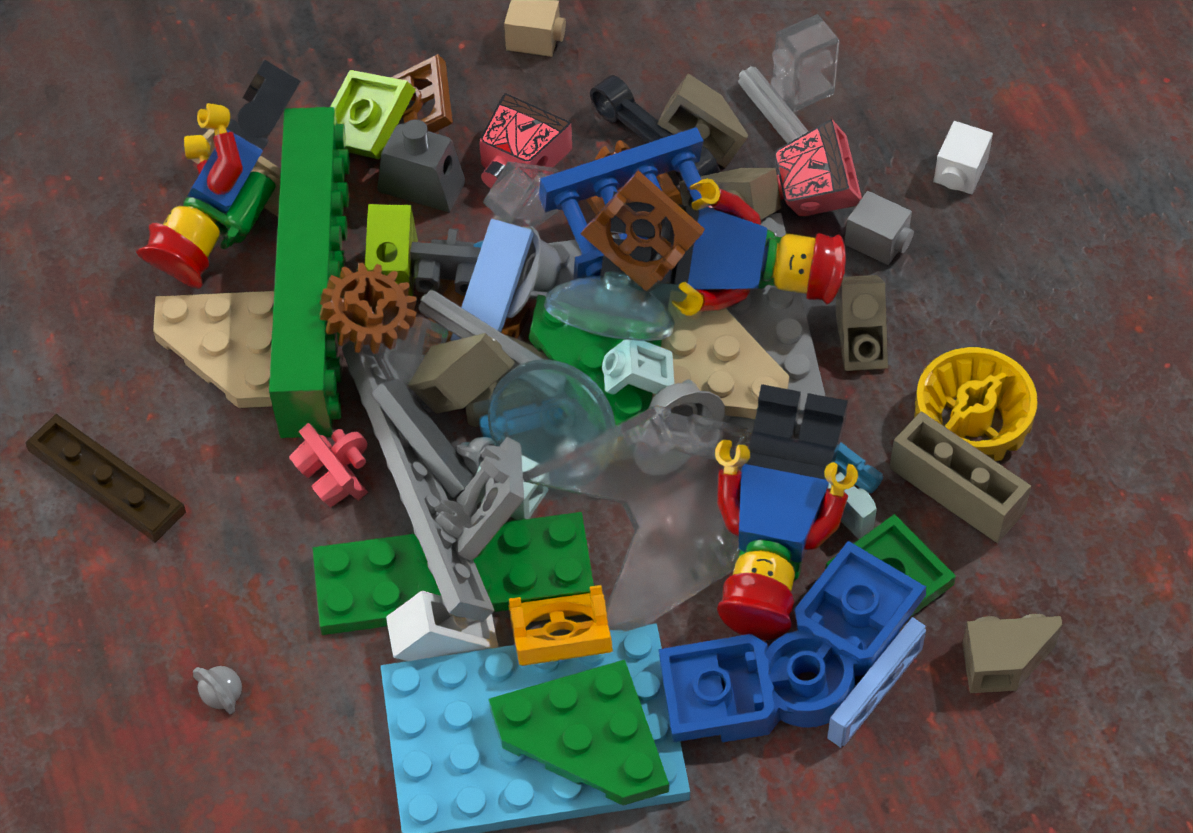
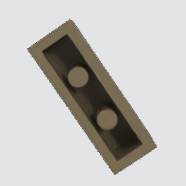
M922 411L894 439L889 469L997 544L1024 515L1031 485Z

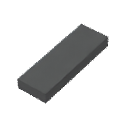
M401 379L381 383L371 392L372 396L450 497L459 496L475 475L468 469L464 460Z

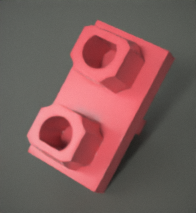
M309 423L298 431L305 441L298 446L289 458L307 478L312 476L323 465L329 470L312 485L313 490L324 503L332 507L349 494L359 501L368 493L348 467V464L352 463L356 469H359L366 463L362 454L367 448V441L361 433L351 432L345 434L342 429H338L331 435L335 442L332 446L327 438L319 435Z

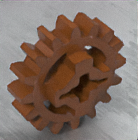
M358 263L355 273L346 266L342 267L340 277L331 275L328 280L327 289H323L320 319L328 321L326 327L327 334L339 332L338 344L343 346L348 341H352L355 343L354 349L357 353H360L363 345H369L373 354H378L380 344L383 343L390 350L395 349L397 339L405 341L410 327H413L417 312L414 311L417 300L414 296H407L410 284L408 282L397 284L396 278L398 273L396 271L389 273L387 276L381 274L382 266L380 264H376L373 271H367L363 263Z

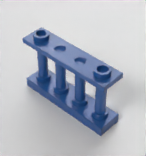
M697 127L540 178L539 200L544 211L563 210L582 255L575 257L573 277L576 283L588 279L589 281H598L605 278L600 276L604 254L580 234L587 226V222L578 204L580 201L597 196L602 197L606 205L612 199L613 191L618 192L617 190L623 187L638 170L661 191L662 189L656 177L672 170L680 172L693 202L702 198L699 191L690 189V185L702 180L695 166L696 162L700 161L703 139ZM618 233L620 239L625 240L627 234Z

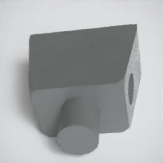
M410 120L405 124L396 125L381 155L378 192L450 213L465 184V177L453 141L447 136L429 132L427 125L421 120Z

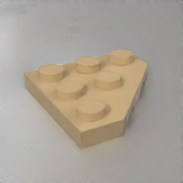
M274 291L156 296L153 332L159 344L167 350H173L184 359L186 366L208 384L212 382L226 394V398L238 408L272 406L269 394Z
M671 291L661 348L672 351L674 384L690 379L697 385L700 391H709L720 397L725 405V415L755 419L761 384L788 389L790 376L726 308L720 311H698L694 315L686 316L672 305V300L681 302L687 297V294L680 291Z

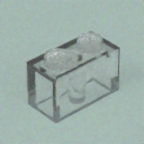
M818 14L776 32L775 51L772 54L774 69L771 86L793 113L833 95L835 91L840 40Z

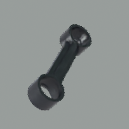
M610 75L590 90L592 104L605 120L615 122L619 119L647 143L673 135L657 124L658 120L635 102L631 90L619 77ZM702 146L700 161L695 164L700 176L719 173L720 170L716 159L707 148ZM676 172L679 179L682 181L683 178L680 172Z

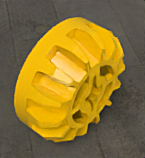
M959 348L940 355L923 371L917 386L914 417L922 411L944 426L942 412L947 405L952 411L950 420L944 427L985 455H988L994 461H999L1003 459L1006 450L1017 451L1023 445L1027 433L1031 432L1037 409V393L1029 374L1012 358L998 351L986 348ZM996 407L999 409L1003 419V426L999 433L991 427ZM983 434L991 438L990 440L982 441L964 439L966 436L978 437Z

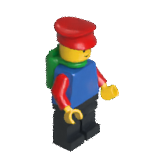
M264 59L242 97L249 103L239 110L234 120L230 121L229 109L222 105L208 103L206 109L198 111V125L201 128L214 129L215 136H213L215 149L211 154L210 144L202 135L184 137L186 158H199L200 163L197 165L199 176L185 198L183 206L173 208L163 224L151 223L149 225L150 238L148 244L136 250V253L142 260L192 288L201 289L203 286L201 275L209 267L208 257L216 245L220 234L223 237L220 244L223 250L231 247L234 243H241L246 239L276 188V184L269 177L252 171L268 143V136L300 84V80Z
M702 179L690 185V189L699 191L702 198L692 202V207L677 205L705 230L685 252L676 266L669 270L661 281L656 282L679 285L678 288L687 294V297L681 302L672 300V305L681 313L691 316L698 311H720L746 300L752 288L764 289L767 285L776 286L777 289L804 293L807 300H822L826 305L834 300L842 284L846 265L845 245L839 234L829 237L818 233L815 238L793 234L778 237L771 230H767V227L761 225L760 215L738 195L720 189L712 179ZM642 202L626 203L636 213L641 211L651 212L655 208L651 204ZM615 215L611 219L610 231L626 234V224ZM665 217L660 222L662 226L661 235L673 245L674 231L671 222ZM637 219L633 222L632 228L636 236L648 239L655 237V228L651 222L645 219ZM613 238L618 246L624 241L623 239ZM637 246L630 254L634 260L644 262L663 258L651 246ZM603 255L601 277L632 280L610 259Z
M761 384L758 407L749 449L746 445H738L736 455L732 460L730 457L731 440H722L715 448L716 460L724 466V469L719 470L717 504L727 530L733 535L739 536L738 548L740 549L733 575L724 582L722 601L719 602L717 611L724 624L740 635L752 634L761 640H773L783 636L790 630L792 623L789 615L794 604L791 590L793 582L797 581L800 576L804 556L807 550L819 548L838 530L848 500V495L844 491L853 487L857 482L858 471L855 466L848 464L846 477L842 481L837 482L836 480L838 466L835 460L846 423L847 400L808 393L799 439H794L800 414L801 392ZM739 466H742V472L738 470Z

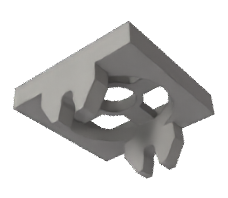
M506 437L500 446L486 445L480 452V456L484 458L480 463L481 469L457 497V502L441 500L435 507V511L439 513L435 518V522L448 534L458 539V555L470 561L479 555L524 501L520 443L509 437ZM483 499L480 508L477 510L478 503Z

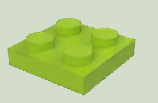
M350 70L330 106L335 107L337 124L345 125V149H348L349 153L380 159L384 147L396 125H398L416 89L406 80Z

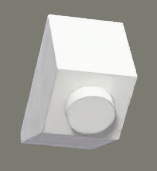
M426 591L419 592L386 617L393 657L397 659L414 661L498 648L492 614L484 622L449 614L442 603V596Z

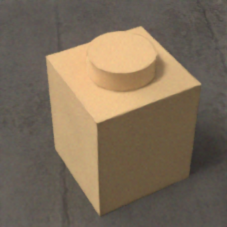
M511 0L504 23L506 50L552 57L556 41L562 42L564 39L566 19L560 17L559 1Z

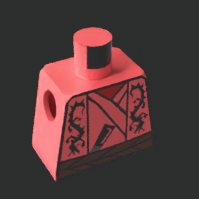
M504 93L480 138L481 164L486 168L481 174L482 181L489 188L496 191L501 190L509 179L525 187L534 186L540 178L547 174L572 150L571 122Z
M832 119L776 150L774 157L778 170L777 181L780 200L785 199L787 205L798 216H809L857 206L862 199L847 136Z

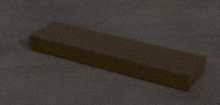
M55 414L25 442L30 453L155 543L186 513L183 503L58 414Z

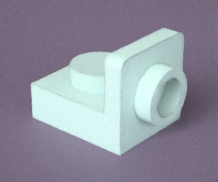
M628 336L604 356L602 370L604 373L605 392L614 395L627 384L657 394L663 388L674 384L672 351L633 336Z

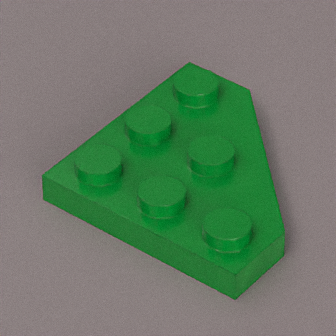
M538 294L529 334L530 342L538 352L542 350L556 368L567 374L568 381L566 387L574 397L578 395L591 411V419L600 430L632 437L638 436L643 427L648 423L649 406L653 393L627 384L614 395L605 392L604 373L602 370L603 359L611 349L628 336H633L661 347L665 321Z
M625 659L488 699L489 708L503 749L517 756H520L522 753L545 764V769L578 785L583 782L604 792L606 798L623 806L669 792V781Z

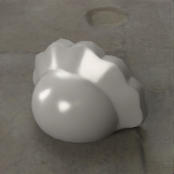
M478 437L471 442H463L457 445L456 452L464 458L468 469L476 475L480 463L484 460L480 456L483 448L486 445L500 446L502 443L496 442L489 437Z
M216 666L209 670L196 667L193 671V677L198 681V693L204 703L215 709H225L229 714L234 713L235 703L242 691V683L237 673L226 666Z

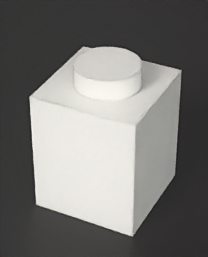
M954 121L937 156L933 182L944 185L952 190L973 194L989 158L993 133Z

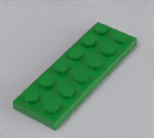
M582 512L505 522L479 555L473 559L493 605V612L509 610L510 598L520 597L521 603L590 593V587L594 586ZM415 534L312 547L319 624L322 635L388 627L386 617L419 592L426 591L441 596L434 576L428 568V561Z

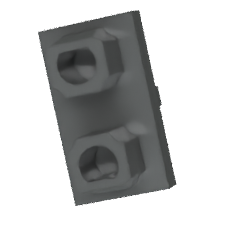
M449 228L447 240L432 239L431 243L412 242L410 251L412 277H415L416 290L426 293L430 290L438 291L440 279L455 280V292L465 296L481 247H474V242L459 241V229Z

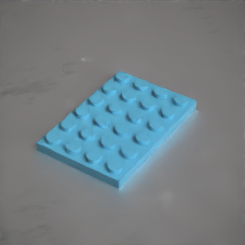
M657 623L610 630L613 651L605 654L521 666L518 662L516 646L511 645L380 665L402 833H483L690 800V788L680 741L673 742L658 651L662 647ZM625 659L669 781V792L623 806L606 798L604 792L583 782L578 785L545 769V764L522 753L520 756H517L503 749L489 708L488 699Z

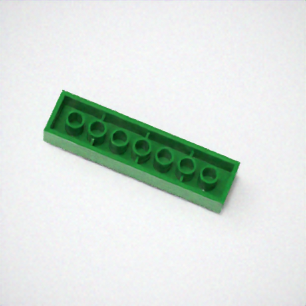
M335 107L284 109L269 394L280 438H303L298 431L308 423L313 426L319 435L331 437L333 434V420L341 419L340 393H336V383L342 382L341 356L338 357V346H341L338 344L340 333L327 334L326 327L328 321L320 319L322 307L320 300L323 289H327L330 276L339 278L342 267L346 266L345 250H342V241H347V218L343 216V207H348L349 192L348 184L344 182V174L350 173L349 150L345 149V125L337 124Z

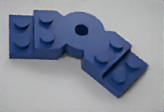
M847 541L796 606L797 631L779 637L768 648L767 643L752 634L658 649L673 742L721 735L722 742L769 735L780 720L793 726L807 728L830 723V717L855 688V677L865 675L925 598L926 586ZM803 672H813L817 675V677L809 681L796 678Z

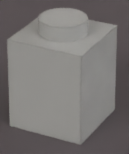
M867 191L847 219L844 245L889 265L898 251L904 253L912 240L914 231L909 229L912 211Z

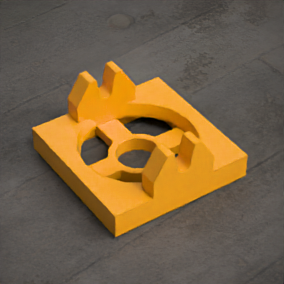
M601 585L591 586L590 593L524 603H521L520 597L509 599L510 620L519 665L538 664L605 654L613 651ZM585 614L593 620L576 623L565 619V617ZM549 619L551 621L542 628L526 630L530 622ZM557 630L572 631L563 636L550 635V633Z

